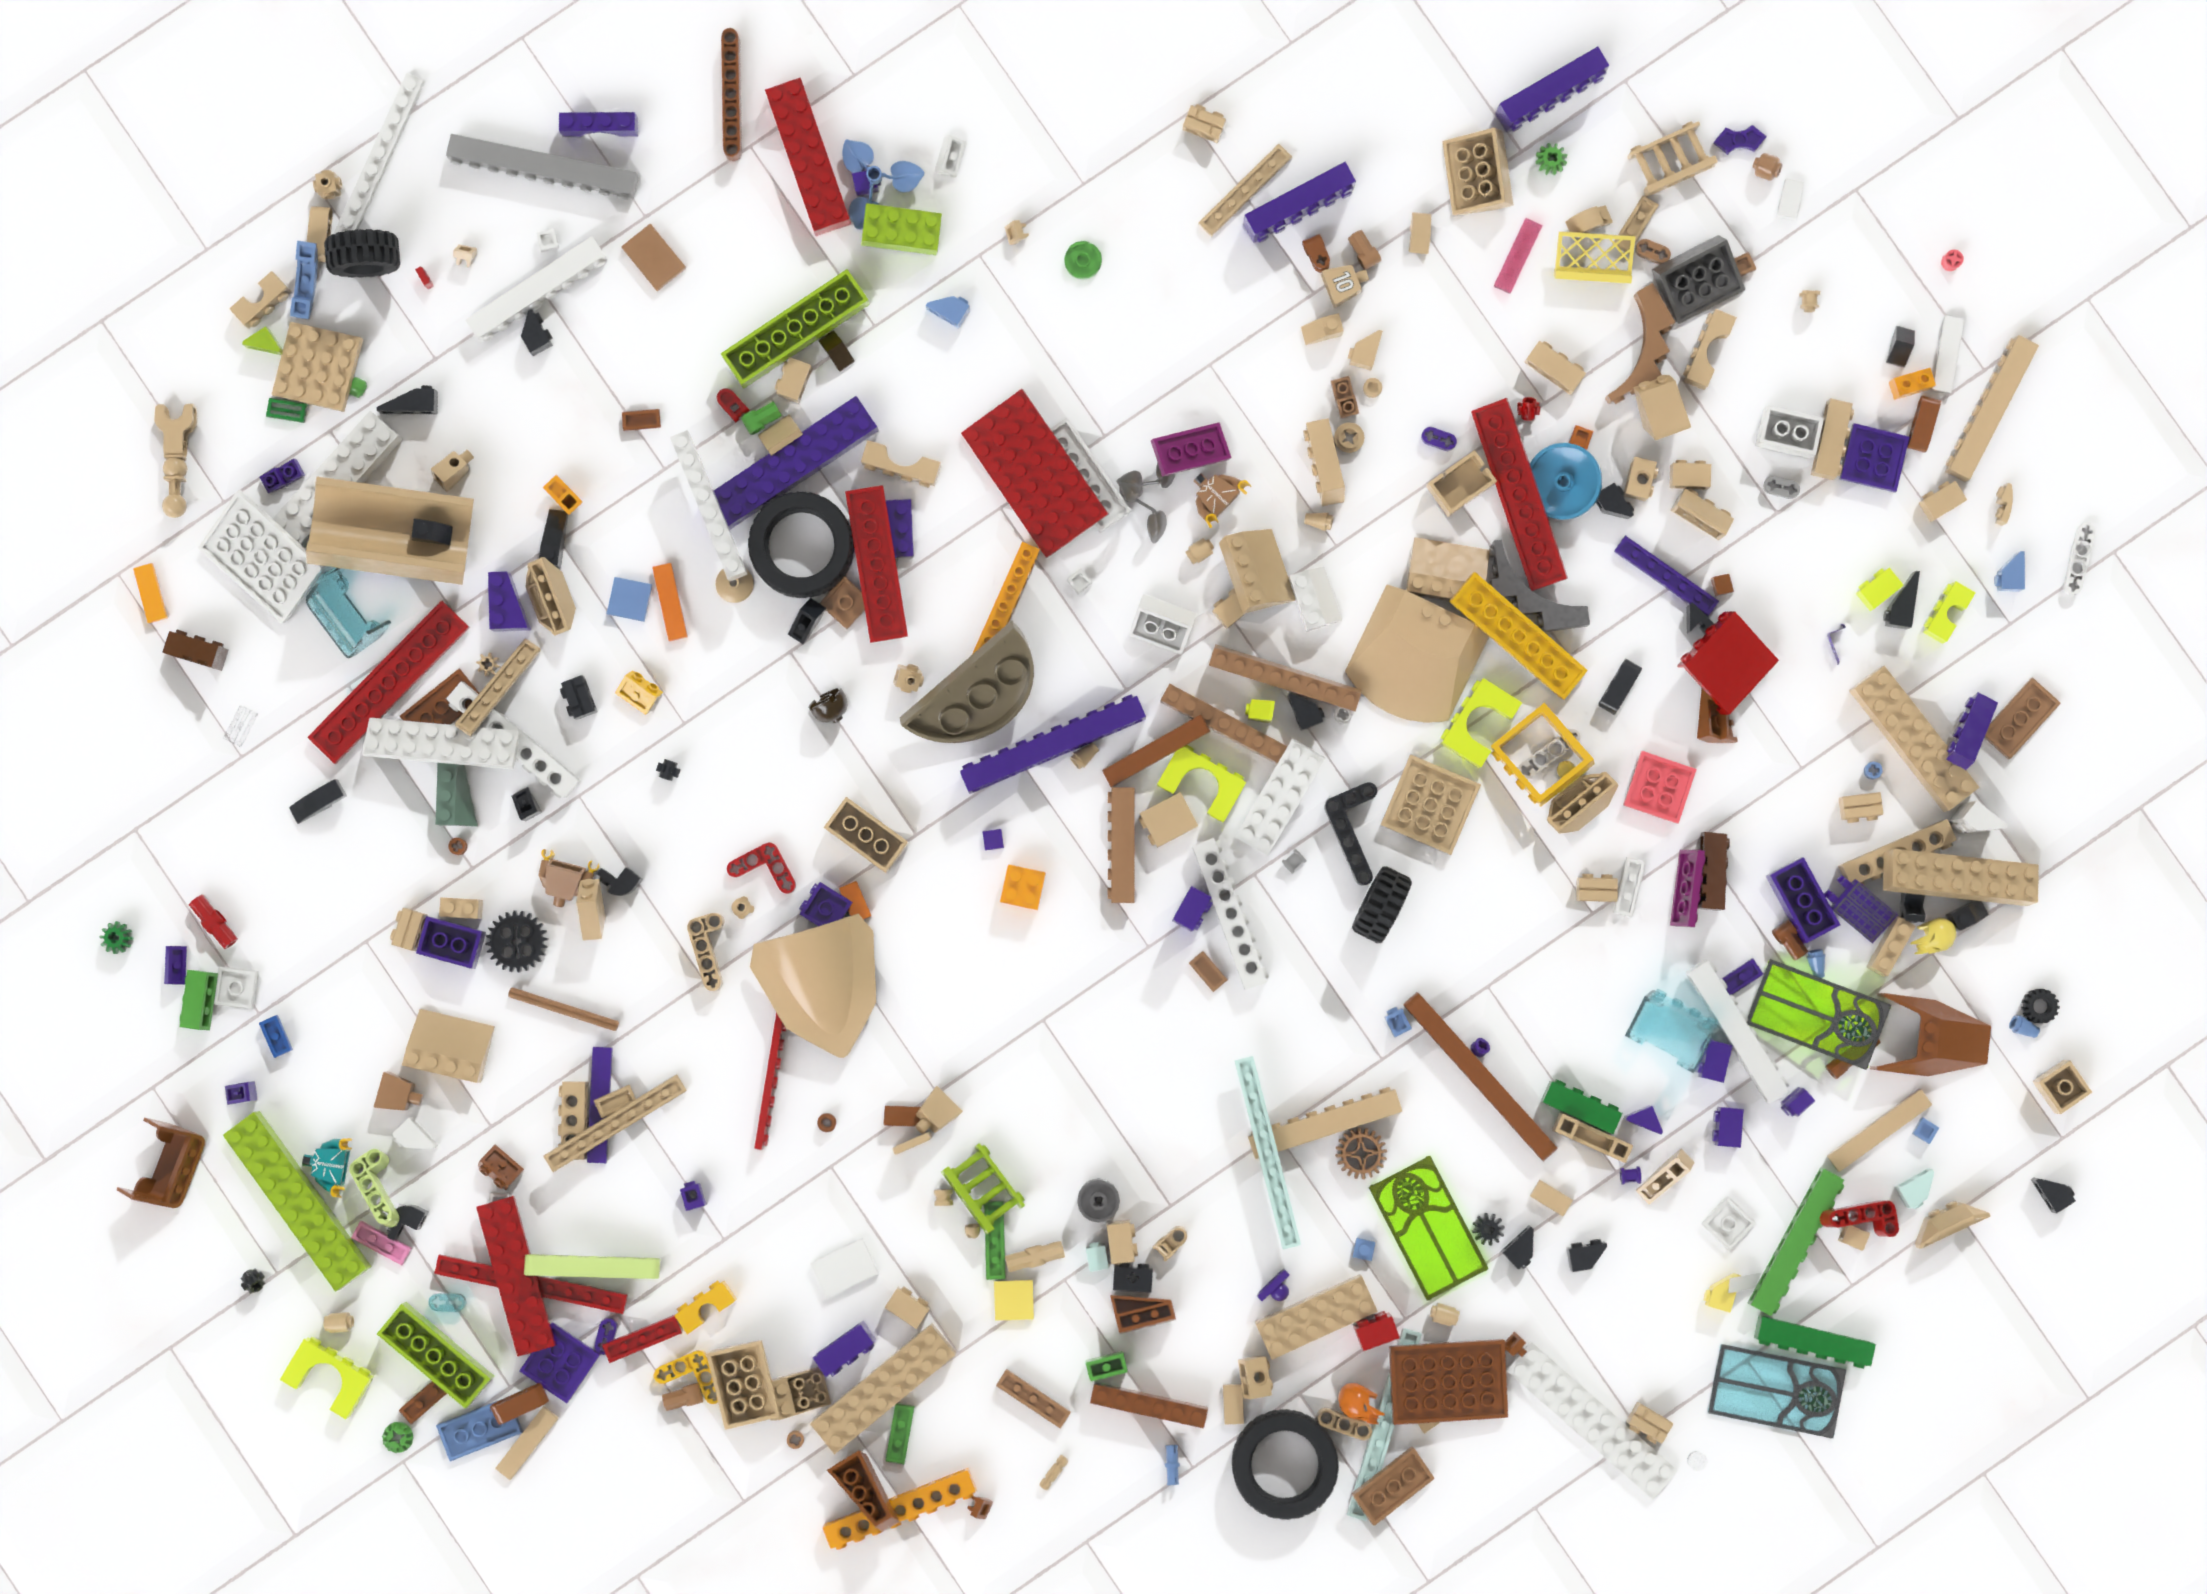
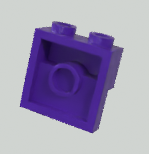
M819 882V884L815 883L809 892L812 895L808 901H803L799 910H801V916L815 925L821 926L843 919L853 902L822 882Z

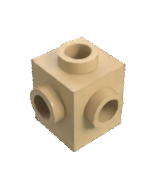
M323 170L320 174H315L316 180L313 181L314 191L322 198L333 199L341 196L342 180L331 170Z
M898 664L893 680L895 687H899L901 691L907 693L917 692L918 688L922 687L924 676H922L921 670L918 669L919 667L913 664H908L907 666Z

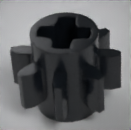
M664 759L663 763L658 762L656 771L660 772L658 777L672 781L673 777L678 778L681 769L677 768L678 763Z
M256 1268L254 1270H247L240 1278L243 1282L241 1287L244 1291L248 1290L250 1294L260 1291L265 1285L263 1281L265 1278L264 1274L261 1271L258 1272Z

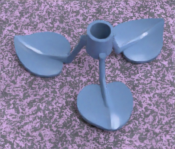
M846 139L842 149L845 167L852 173L861 172L864 168L867 170L866 175L870 182L869 198L857 197L849 206V215L854 227L858 230L863 229L866 203L880 205L878 202L872 201L874 184H879L883 177L893 179V187L899 192H910L917 187L925 174L918 165L908 161L894 163L890 169L892 176L882 173L881 169L877 166L867 167L874 160L872 148L866 143Z

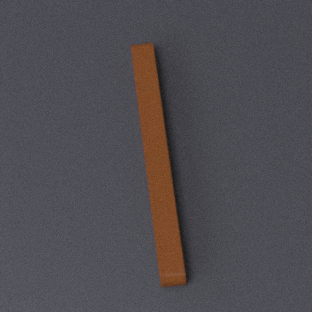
M1418 992L1403 1004L1406 1010L1543 1162L1558 1149Z

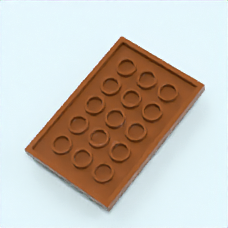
M1504 1339L1389 1346L1393 1425L1508 1418Z

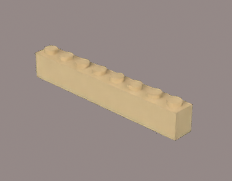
M2020 335L2009 340L2006 346L2008 351L2005 356L2002 355L1999 359L1997 372H1993L1988 381L1990 385L1988 389L1985 388L1982 392L1980 405H1976L1971 413L1973 418L1971 422H1967L1965 425L1963 438L1958 439L1954 446V449H1956L1954 455H1950L1945 464L1948 466L1945 471L1946 473L1964 482L1971 479L2039 347L2038 344Z
M1386 1087L1380 1089L1379 1094L1373 1096L1372 1093L1364 1094L1361 1096V1100L1355 1102L1353 1099L1343 1101V1105L1335 1107V1104L1324 1108V1112L1318 1114L1317 1111L1306 1113V1117L1299 1119L1298 1116L1287 1120L1288 1123L1280 1125V1122L1272 1124L1271 1127L1277 1151L1280 1152L1403 1112L1396 1090ZM1251 1131V1135L1247 1137L1254 1158L1258 1159L1259 1156L1255 1140L1253 1137V1133Z

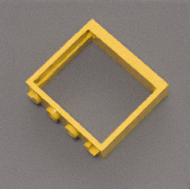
M1545 702L1491 745L1493 751L1491 754L1497 762L1501 761L1505 765L1503 767L1505 772L1509 776L1513 775L1517 779L1515 783L1521 790L1525 789L1529 793L1528 798L1534 804L1537 803L1540 807L1595 764L1593 757ZM1540 716H1543L1582 762L1540 795L1501 748Z

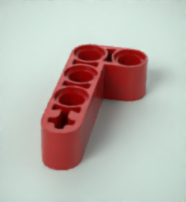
M1876 1200L1823 1211L1820 1215L1821 1224L1828 1228H1840L1872 1221L1874 1232L1879 1237H1894L1899 1232L1896 1207L1889 1200Z

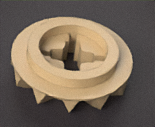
M1351 422L1340 425L1334 434L1336 447L1342 452L1347 453L1358 451L1365 439L1362 428ZM1346 433L1354 435L1352 439L1353 444L1350 441L1343 442L1346 438Z

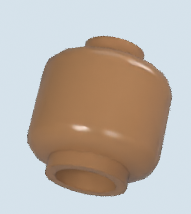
M1763 153L1759 158H1755L1752 168L1755 169L1757 177L1771 181L1774 178H1778L1783 164L1780 163L1779 157Z

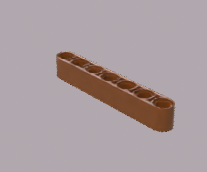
M726 28L721 34L723 152L728 160L734 162L738 161L742 156L740 38L735 29ZM735 36L733 42L726 41L727 37ZM730 54L736 55L732 61L726 60ZM729 73L736 74L735 78L731 80L727 79V75ZM731 91L736 92V96H735V97H733V98H728V97H727V94H728L729 92H731ZM730 110L737 111L733 117L727 116V113ZM730 129L737 130L733 136L728 135V131ZM732 147L737 148L735 154H729L728 150Z

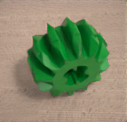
M118 921L114 925L108 923V929H101L105 935L99 936L100 939H104L100 945L107 946L105 951H112L113 954H118L119 951L121 953L126 952L125 947H131L128 941L134 940V937H129L132 930H126L127 924L121 925ZM114 935L119 936V940H114Z

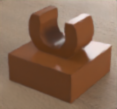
M1514 1331L1505 1341V1350L1513 1357L1516 1353L1523 1357L1527 1353L1523 1348L1526 1342Z
M973 1496L971 1499L975 1500L974 1507H967L971 1511L970 1515L986 1520L993 1501L988 1498Z

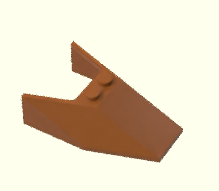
M1888 993L1877 994V997L1887 998L1920 1015L1917 1054L1913 1059L1880 1066H1870V1070L1933 1076L1988 1063L1990 1025L1937 1000Z

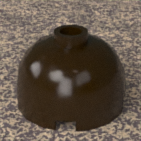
M835 688L820 695L821 699L818 702L813 700L808 706L813 716L819 721L837 723L843 719L842 715L847 710L848 700L842 688Z

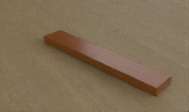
M1199 715L1103 769L1102 772L1110 787H1114L1211 731L1203 716Z

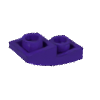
M293 458L278 468L274 467L259 478L267 493L270 494L304 477L305 474L298 460Z

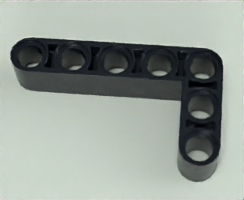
M1371 782L1364 783L1331 797L1324 803L1325 813L1353 878L1361 886L1371 883L1373 874L1346 814V810L1365 803L1377 795V787ZM1365 786H1370L1373 789L1372 796L1364 795L1363 789ZM1347 794L1355 796L1356 801L1354 804L1346 802ZM1331 801H1335L1338 804V809L1335 812L1328 809V803ZM1337 819L1345 821L1346 826L1344 829L1336 827ZM1346 836L1353 839L1351 847H1346L1343 843V839ZM1353 854H1358L1361 857L1360 864L1355 865L1351 862ZM1360 872H1366L1368 874L1369 878L1367 882H1361L1359 880L1358 876Z

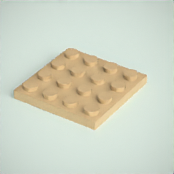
M290 322L271 395L345 412L363 338Z
M1410 754L1380 825L1452 855L1481 784Z

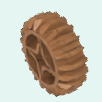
M1357 1127L1356 1134L1353 1129H1350L1351 1136L1349 1137L1344 1133L1343 1136L1346 1140H1338L1339 1143L1343 1144L1342 1147L1336 1146L1335 1148L1341 1151V1153L1335 1154V1157L1342 1158L1337 1164L1341 1165L1344 1163L1341 1170L1344 1172L1348 1168L1347 1176L1349 1177L1355 1172L1354 1179H1358L1359 1174H1361L1362 1179L1365 1180V1173H1368L1369 1177L1372 1178V1170L1378 1174L1379 1170L1376 1167L1379 1165L1384 1168V1164L1380 1163V1160H1387V1157L1382 1156V1153H1387V1149H1381V1147L1386 1145V1143H1378L1382 1137L1378 1135L1374 1138L1376 1133L1374 1130L1369 1135L1368 1128H1365L1364 1133H1361V1128ZM1363 1137L1370 1139L1376 1149H1366ZM1357 1138L1356 1148L1346 1152L1348 1144ZM1360 1143L1363 1151L1371 1152L1366 1153L1362 1159H1360V1156L1355 1155L1359 1151L1358 1149H1360ZM1377 1155L1374 1163L1366 1168V1159L1369 1156ZM1346 1158H1357L1360 1169L1351 1167Z

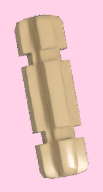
M1060 1455L1058 1457L1057 1463L1052 1465L1045 1478L1039 1483L1041 1488L1044 1490L1050 1488L1051 1482L1056 1480L1062 1468L1068 1463V1459L1065 1456Z

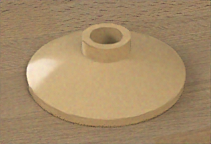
M724 569L718 573L715 586L717 593L722 599L730 603H739L750 596L753 591L754 581L747 569V575L735 579L737 580L736 586L730 585L731 581L727 579Z

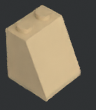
M1660 375L1655 380L1644 381L1638 386L1633 387L1643 429L1655 441L1691 428L1676 381L1670 375Z

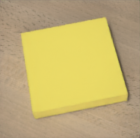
M1033 1280L994 1281L995 1321L1034 1319Z

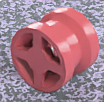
M1955 249L1948 251L1941 259L1942 267L1947 271L1956 270L1964 261L1963 254Z

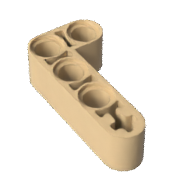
M710 913L691 919L687 924V931L705 988L709 991H717L723 985L722 976L709 933L722 929L725 924L724 917L718 913ZM714 916L720 919L717 927H713L710 923L711 918ZM695 922L701 924V930L697 933L692 930V925ZM701 940L707 943V948L704 951H700L697 946ZM707 958L712 961V967L708 970L703 966V962ZM715 971V974H712L713 979H717L718 983L715 984V987H713V985H709V982L711 981V976H706L705 973Z

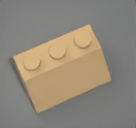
M1685 488L1670 511L1718 541L1726 536L1734 520L1731 517V513L1725 509L1719 510L1712 501L1708 499L1703 500L1698 497L1699 494L1696 491Z

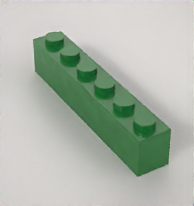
M1758 1315L1754 1338L1759 1340V1344L1770 1346V1343L1778 1345L1777 1348L1789 1351L1790 1347L1797 1349L1796 1353L1808 1355V1352L1815 1353V1357L1827 1360V1357L1835 1358L1834 1362L1846 1364V1361L1852 1362L1854 1367L1865 1369V1366H1872L1876 1344L1873 1342Z

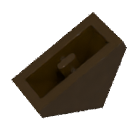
M834 330L818 340L839 372L855 362L845 344Z

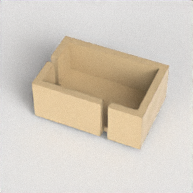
M1475 450L1447 469L1444 474L1434 478L1426 486L1447 517L1457 512L1497 482L1488 468H1485L1482 472L1480 471L1485 463Z

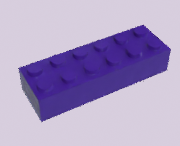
M1597 46L1499 104L1495 114L1506 132L1511 130L1515 132L1523 126L1524 122L1529 121L1530 123L1539 117L1538 114L1543 111L1548 113L1555 108V104L1559 102L1563 104L1572 98L1571 95L1574 93L1580 94L1588 89V85L1592 83L1596 85L1601 82L1607 74L1610 65Z
M1345 161L1246 213L1243 225L1253 243L1257 241L1262 243L1269 238L1268 235L1274 232L1279 234L1286 229L1285 226L1291 223L1296 225L1302 221V217L1309 215V217L1319 212L1321 207L1325 206L1328 208L1335 204V200L1342 197V199H1345L1352 195L1356 180Z

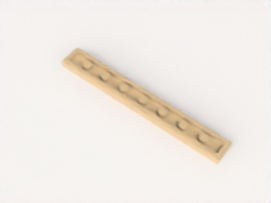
M676 1074L546 1153L543 1157L551 1171L555 1172L687 1090Z

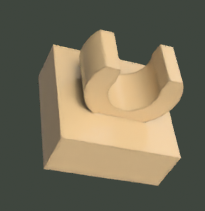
M1014 220L1004 227L1010 245L1017 244L1029 236V233H1023V228L1026 227V224L1020 223V220Z
M459 244L453 250V257L457 258L456 264L460 265L462 259L467 262L466 267L468 268L477 255V248Z

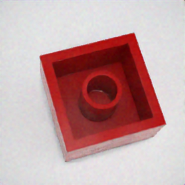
M1380 1311L1374 1314V1318L1368 1320L1365 1317L1356 1321V1324L1353 1325L1363 1351L1400 1338L1393 1317L1389 1312Z

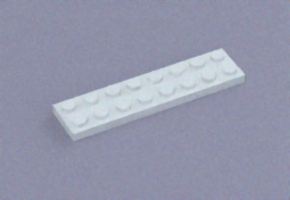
M369 718L362 754L369 757L514 769L521 733L517 730L478 727L470 737L455 725Z

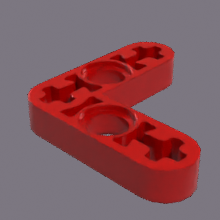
M770 842L732 860L726 868L727 873L731 877L738 878L766 863L781 892L790 894L796 889V882L778 847ZM766 847H774L775 850L772 853L775 858L779 856L780 859L769 863L768 860H772L769 854L765 855ZM752 854L758 858L757 864L753 866L747 862L748 856ZM743 859L744 864L746 865V867H748V869L745 870V868L742 867L738 869V874H736L735 872L731 873V869L733 868L732 865H741L742 862H740V860ZM782 863L784 866L783 872L775 873L773 871L774 864ZM788 873L789 876H785L788 882H792V885H790L791 889H783L784 881L783 879L778 881L777 877Z

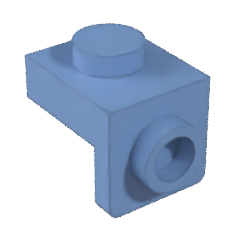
M1394 1007L1386 1011L1388 1015L1384 1016L1394 1038L1412 1029L1403 1008L1398 1009Z

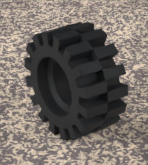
M2034 989L2024 995L2025 999L2021 1001L2023 1003L2021 1010H2024L2023 1015L2027 1016L2029 1021L2043 1024L2055 1019L2054 1016L2058 1015L2057 1009H2060V1006L2057 1004L2059 1000L2055 998V994L2051 993L2052 991ZM2037 999H2043L2047 1003V1009L2042 1014L2034 1010L2033 1005Z

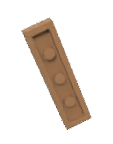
M1008 1369L1005 1370L996 1384L998 1388L1060 1429L1071 1413L1070 1410Z

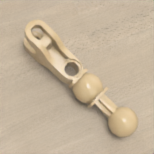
M193 403L185 404L182 415L174 420L170 419L169 410L164 404H157L155 406L154 422L163 431L164 436L163 451L166 461L162 467L165 475L163 479L169 482V495L163 500L162 509L165 515L171 518L181 517L187 509L186 501L180 494L181 482H186L184 477L188 470L185 462L187 461L188 436L197 427V408Z

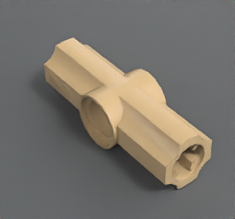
M1057 1241L1043 1246L1036 1245L1024 1249L1025 1251L1006 1255L1005 1259L1009 1272H1013L1027 1267L1034 1268L1044 1265L1046 1262L1064 1258L1065 1254L1062 1242Z

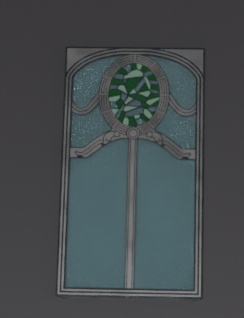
M1720 1344L1708 1408L1709 1414L1834 1439L1846 1369Z

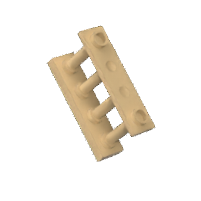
M1699 121L1696 123L1688 122L1682 126V129L1643 147L1637 145L1630 149L1631 152L1627 156L1628 160L1636 157L1648 182L1643 190L1646 197L1716 166L1718 163L1716 156L1714 155L1710 158L1708 155L1706 156L1695 133V130L1700 126ZM1688 134L1699 158V163L1694 165L1688 162L1677 139ZM1668 142H1671L1682 166L1681 171L1677 173L1671 170L1660 147ZM1651 150L1654 151L1665 174L1664 178L1659 181L1654 179L1643 155Z

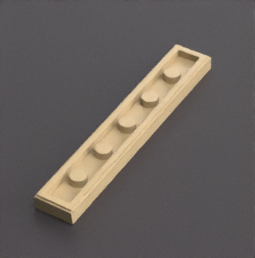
M1278 144L1198 224L1212 237L1292 159V156Z
M525 638L456 721L455 726L471 737L540 653L541 648Z
M1922 1089L1917 1090L1827 1155V1158L1837 1172L1842 1171L1931 1107L1932 1103Z

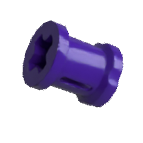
M1637 1166L1636 1169L1620 1168V1182L1622 1185L1631 1182L1641 1184L1640 1166Z

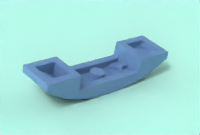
M297 240L295 260H297L294 297L291 299L290 316L310 319L317 281V243Z

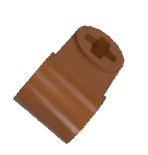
M1317 234L1302 241L1303 248L1314 270L1321 273L1323 270L1329 269L1330 257L1321 235ZM1321 259L1322 262L1325 261V264L1322 265L1321 263H1318V260Z

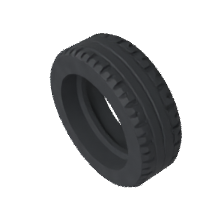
M790 492L772 499L754 518L748 538L750 560L761 579L778 593L793 598L820 596V594L832 590L849 571L854 557L852 530L845 515L829 499L811 492ZM795 513H808L819 517L828 525L834 539V550L829 563L820 572L808 577H794L784 573L774 564L769 551V540L774 527L783 518Z
M1272 1410L1254 1418L1240 1432L1232 1452V1473L1239 1493L1254 1510L1273 1519H1298L1315 1512L1330 1497L1337 1482L1339 1472L1338 1454L1330 1435L1314 1418L1296 1410ZM1279 1431H1291L1305 1437L1314 1447L1318 1458L1317 1474L1310 1487L1297 1496L1287 1498L1276 1497L1264 1491L1255 1480L1252 1471V1458L1258 1444L1268 1435Z

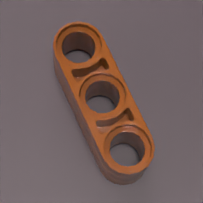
M1924 395L1920 397L1910 429L1907 448L1923 453L1927 452L1941 400Z
M537 1383L493 1403L490 1409L498 1425L545 1405L549 1402V1399L542 1384Z

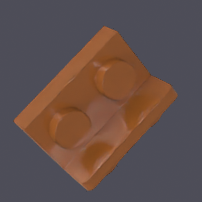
M496 1144L479 1160L477 1165L479 1171L484 1176L492 1178L494 1180L493 1183L498 1188H503L506 1191L524 1171L518 1163Z

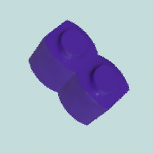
M1797 1087L1780 1102L1782 1105L1780 1108L1787 1116L1799 1117L1816 1101L1805 1088Z

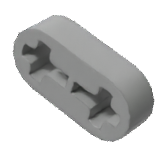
M1771 476L1763 483V489L1769 495L1793 499L1800 493L1799 484L1792 480ZM1774 481V485L1780 486V488L1770 490L1768 484ZM1792 485L1795 492L1790 495L1789 491L1783 489V487L1789 488Z

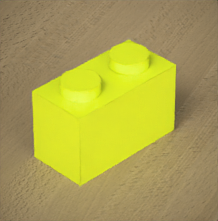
M1890 567L1886 570L1881 568L1873 574L1875 578L1872 581L1866 580L1858 586L1860 590L1856 595L1869 611L1878 607L1904 586Z

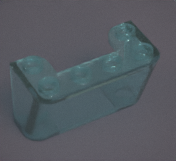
M1656 989V991H1650L1644 996L1625 1036L1641 1045L1646 1041L1678 1058L1677 1065L1694 1073L1720 1029L1718 1021L1712 1017L1707 1018L1701 1015V1012L1696 1008H1688L1684 1005V1002L1677 998L1672 999L1666 996L1667 993L1663 990Z

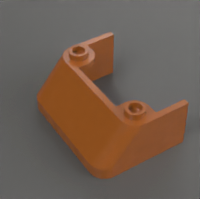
M144 1117V1122L157 1128L156 1137L158 1140L165 1142L164 1148L152 1178H140L134 1190L117 1187L116 1191L135 1201L177 1208L184 1201L204 1149L205 1139L195 1132L176 1125Z

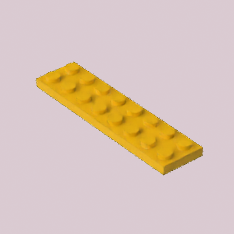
M1476 572L1469 576L1449 601L1560 699L1565 700L1588 671Z

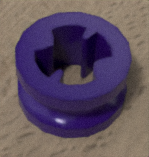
M1483 1038L1476 1039L1470 1047L1472 1053L1480 1058L1490 1051L1489 1043Z

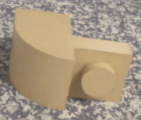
M1606 205L1586 209L1574 215L1565 223L1569 232L1590 233L1597 228L1610 225L1613 221Z

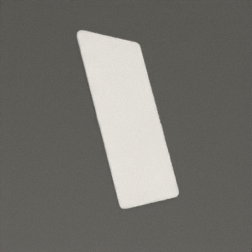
M1761 1273L1730 1278L1728 1293L1755 1288Z

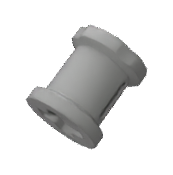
M1294 849V853L1286 860L1283 859L1281 861L1292 874L1301 863L1307 862L1297 849Z

